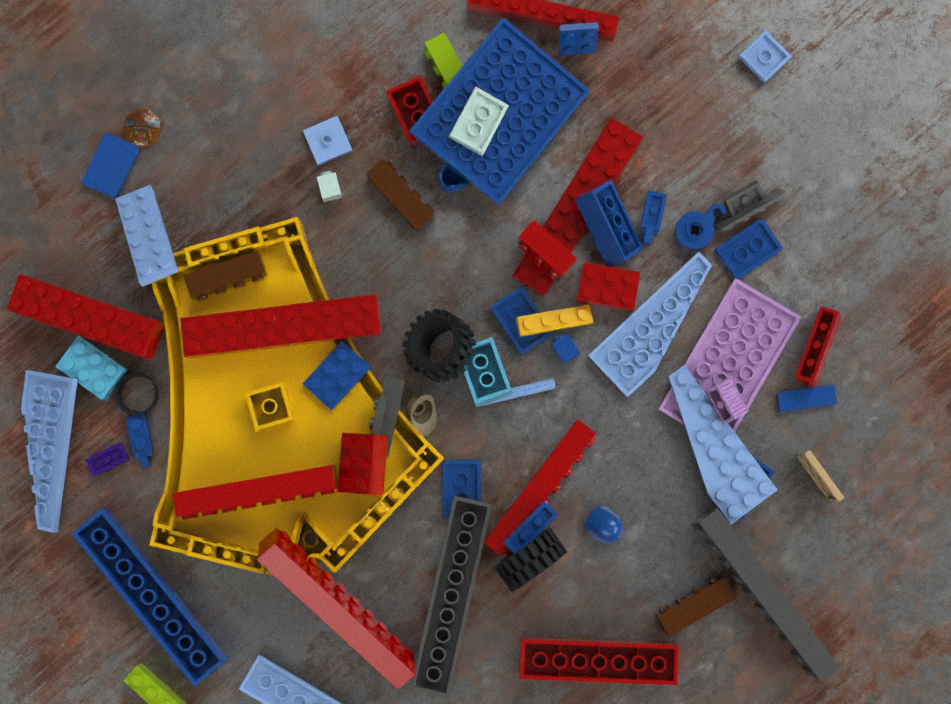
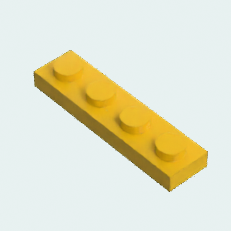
M589 304L515 318L519 337L594 323Z

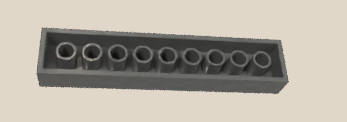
M454 495L416 661V675L412 679L411 690L449 698L491 513V503Z
M711 507L693 522L696 524L694 529L700 536L706 537L708 540L706 542L707 546L712 552L715 551L719 554L718 560L724 567L732 571L730 576L740 585L742 584L744 587L742 589L743 593L755 601L754 607L756 610L768 618L766 623L772 630L780 634L778 636L779 640L792 649L790 654L796 661L804 665L802 669L806 675L813 680L817 679L822 682L838 670L840 666L719 509Z

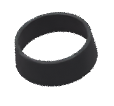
M134 372L125 375L119 380L115 388V400L118 406L129 414L138 415L149 411L158 399L156 384L149 376L143 373ZM143 377L150 380L154 385V401L144 411H133L123 402V387L132 378Z

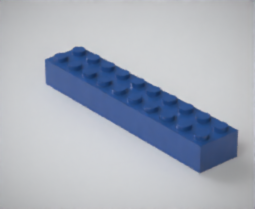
M102 508L72 533L74 538L194 687L229 659L108 508Z

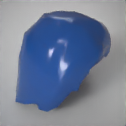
M446 163L438 171L437 180L440 183V187L449 193L460 191L471 184Z
M598 506L596 509H593L584 525L591 537L605 544L616 542L624 532L622 520L609 507Z

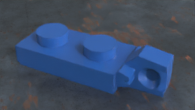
M648 190L640 225V233H644L642 244L650 245L652 236H657L660 231L667 194Z
M146 413L125 417L135 459H139L141 468L151 466L149 456L153 455L154 449Z

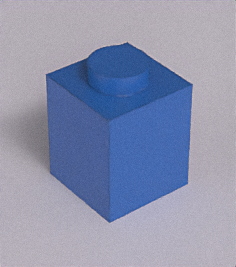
M561 333L552 339L554 343L551 344V347L562 364L567 363L580 354L569 334L564 336Z

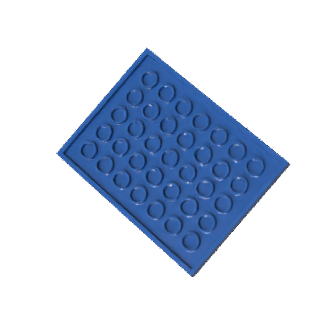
M502 18L409 130V133L498 206L588 95L590 90L505 18ZM475 87L509 105L483 156L448 138Z

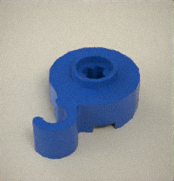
M714 204L707 210L706 214L698 211L684 214L678 220L674 229V237L678 245L683 249L698 251L704 248L712 240L714 234L713 222L715 217L713 211H717L720 216H723L726 213L725 207L721 204ZM691 227L697 228L698 235H695V233L692 235L690 233V231L692 230Z

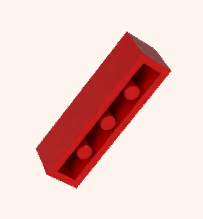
M820 307L795 375L798 383L816 388L842 318L839 311Z

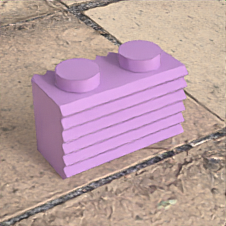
M728 378L706 390L724 425L749 412L732 378Z

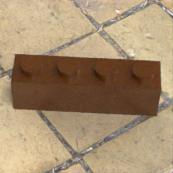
M382 159L366 173L367 178L418 233L434 219L432 214L434 210L428 203L423 204L420 200L422 198L415 189L411 190L407 186L409 182L403 175L399 177L395 171L397 169L390 161L386 162Z
M257 250L184 275L183 277L190 298L193 300L197 299V302L208 299V295L214 293L216 295L224 294L228 288L234 287V289L244 287L246 282L253 281L255 283L262 281L264 276L268 274L261 253Z
M716 575L708 580L709 583L707 585H699L691 590L693 593L685 596L684 594L676 598V603L669 606L666 604L658 609L659 613L655 615L669 637L737 598L724 576L719 577V575Z

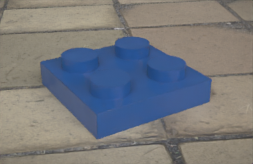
M598 22L559 25V55L597 52Z

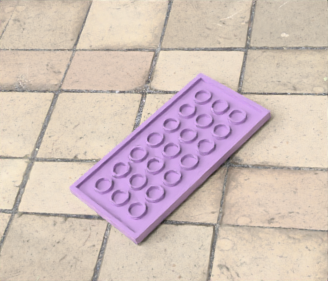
M735 278L684 365L707 396V389L728 378H732L738 392H740L739 395H741L747 409H749L800 321L801 316ZM670 387L658 410L684 425L677 401ZM744 415L728 423L734 432Z

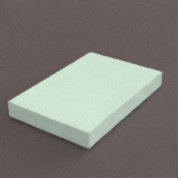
M475 87L448 138L483 156L509 105Z

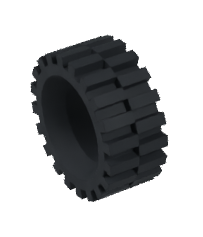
M433 309V313L429 310L425 311L424 317L421 315L416 317V324L410 323L411 331L405 332L404 336L408 337L407 341H403L402 346L407 348L403 350V355L407 357L405 361L411 366V369L436 382H441V380L444 382L450 381L449 377L456 379L459 377L457 372L464 373L466 371L464 365H470L472 362L469 356H474L475 350L471 347L476 346V340L471 337L475 335L469 329L471 327L446 310ZM451 331L453 344L449 353L440 362L432 363L429 351L433 340L439 334Z
M549 527L515 554L513 552L495 565L494 568L509 590L513 592L552 566L567 553V550Z

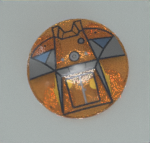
M146 109L131 112L123 124V133L126 139L131 144L140 147L156 143L161 132V124L158 117Z

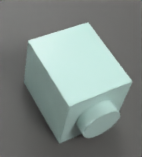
M332 171L321 173L317 180L323 201L327 202L342 198L336 173H332Z

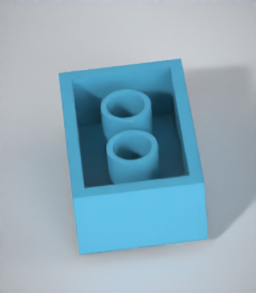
M80 335L76 337L55 366L69 377L78 379L77 383L104 401L110 399L115 392L119 380L130 371L126 366Z
M493 337L476 342V346L471 347L475 350L474 356H469V359L472 360L471 364L464 365L466 369L464 374L477 408L513 394Z

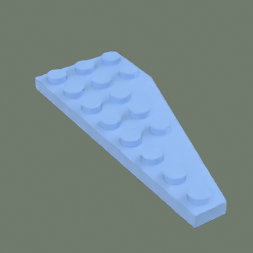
M700 252L693 256L588 355L627 398L657 370L669 344L712 265Z
M683 365L668 376L677 401L706 493L730 525H732L776 492L777 488L728 423L723 424L712 401L686 366Z
M26 370L21 412L22 415H25L26 425H23L24 433L27 432L28 437L26 449L30 475H33L34 482L32 493H35L36 506L34 508L37 529L55 533L58 532L78 379Z

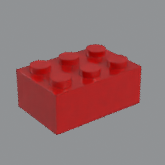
M419 76L386 90L388 100L410 147L421 142L412 136L409 130L433 103L422 77Z
M535 220L518 236L517 247L524 254L529 253L533 257L532 261L539 267L543 266L547 270L546 274L553 280L557 279L560 281L577 261V258Z
M583 262L576 303L633 312L640 272Z
M342 433L337 492L365 495L384 494L388 436Z

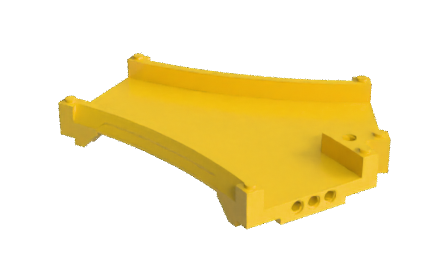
M298 217L264 227L258 226L183 248L184 250L173 253L179 272L152 283L154 294L163 312L170 370L171 426L165 489L154 514L152 524L154 527L150 546L261 574L273 575L257 560L259 542L277 527L280 531H285L295 545L299 544L309 558L321 559L336 573L445 459L399 410L389 456L386 457L383 495L342 493L334 489L335 493L321 495V492H316L315 497L301 499V495L295 496L296 500L281 502V499H276V504L262 506L261 502L256 503L257 507L242 509L241 506H237V511L222 513V509L217 510L218 514L202 517V513H198V517L182 520V516L176 517L172 493L328 465H335L338 480L342 433L372 434V429H369L371 418L376 416L377 410H374L375 399L380 398V394L382 395L383 388L370 370L332 411L303 385L305 380L342 341L361 357L351 339L192 359L184 357L180 318L329 300L309 250L303 224ZM257 250L261 253L268 274L264 276V280L255 283L253 281L246 282L244 287L234 289V287L228 288L224 294L216 295L214 293L208 295V299L197 302V299L193 300L190 298L184 275ZM309 533H313L316 536L314 544L307 542L306 537Z

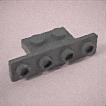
M754 181L723 199L729 216L715 223L714 226L721 232H727L739 222L747 221L753 214L763 212L767 206L780 202L783 197L787 196V193L777 188L764 196L759 183Z
M391 377L385 378L382 395L380 394V398L375 399L374 410H377L376 416L371 418L369 429H372V434L388 436L386 457L389 456L405 384L404 380Z

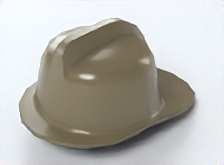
M428 394L422 396L410 395V400L406 405V414L411 419V424L422 436H428L432 433L437 423L434 398Z

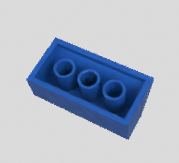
M608 180L575 198L577 207L581 211L586 226L589 228L593 240L607 266L611 267L625 262L643 249V245L612 180Z

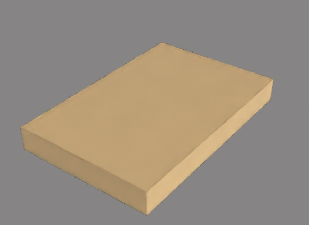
M801 450L796 454V457L828 501L840 502L845 498L810 450Z

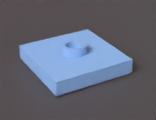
M766 30L738 56L764 84L792 57Z
M338 116L303 130L318 166L353 151Z

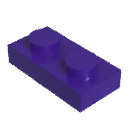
M122 442L85 460L93 477H96L130 460Z

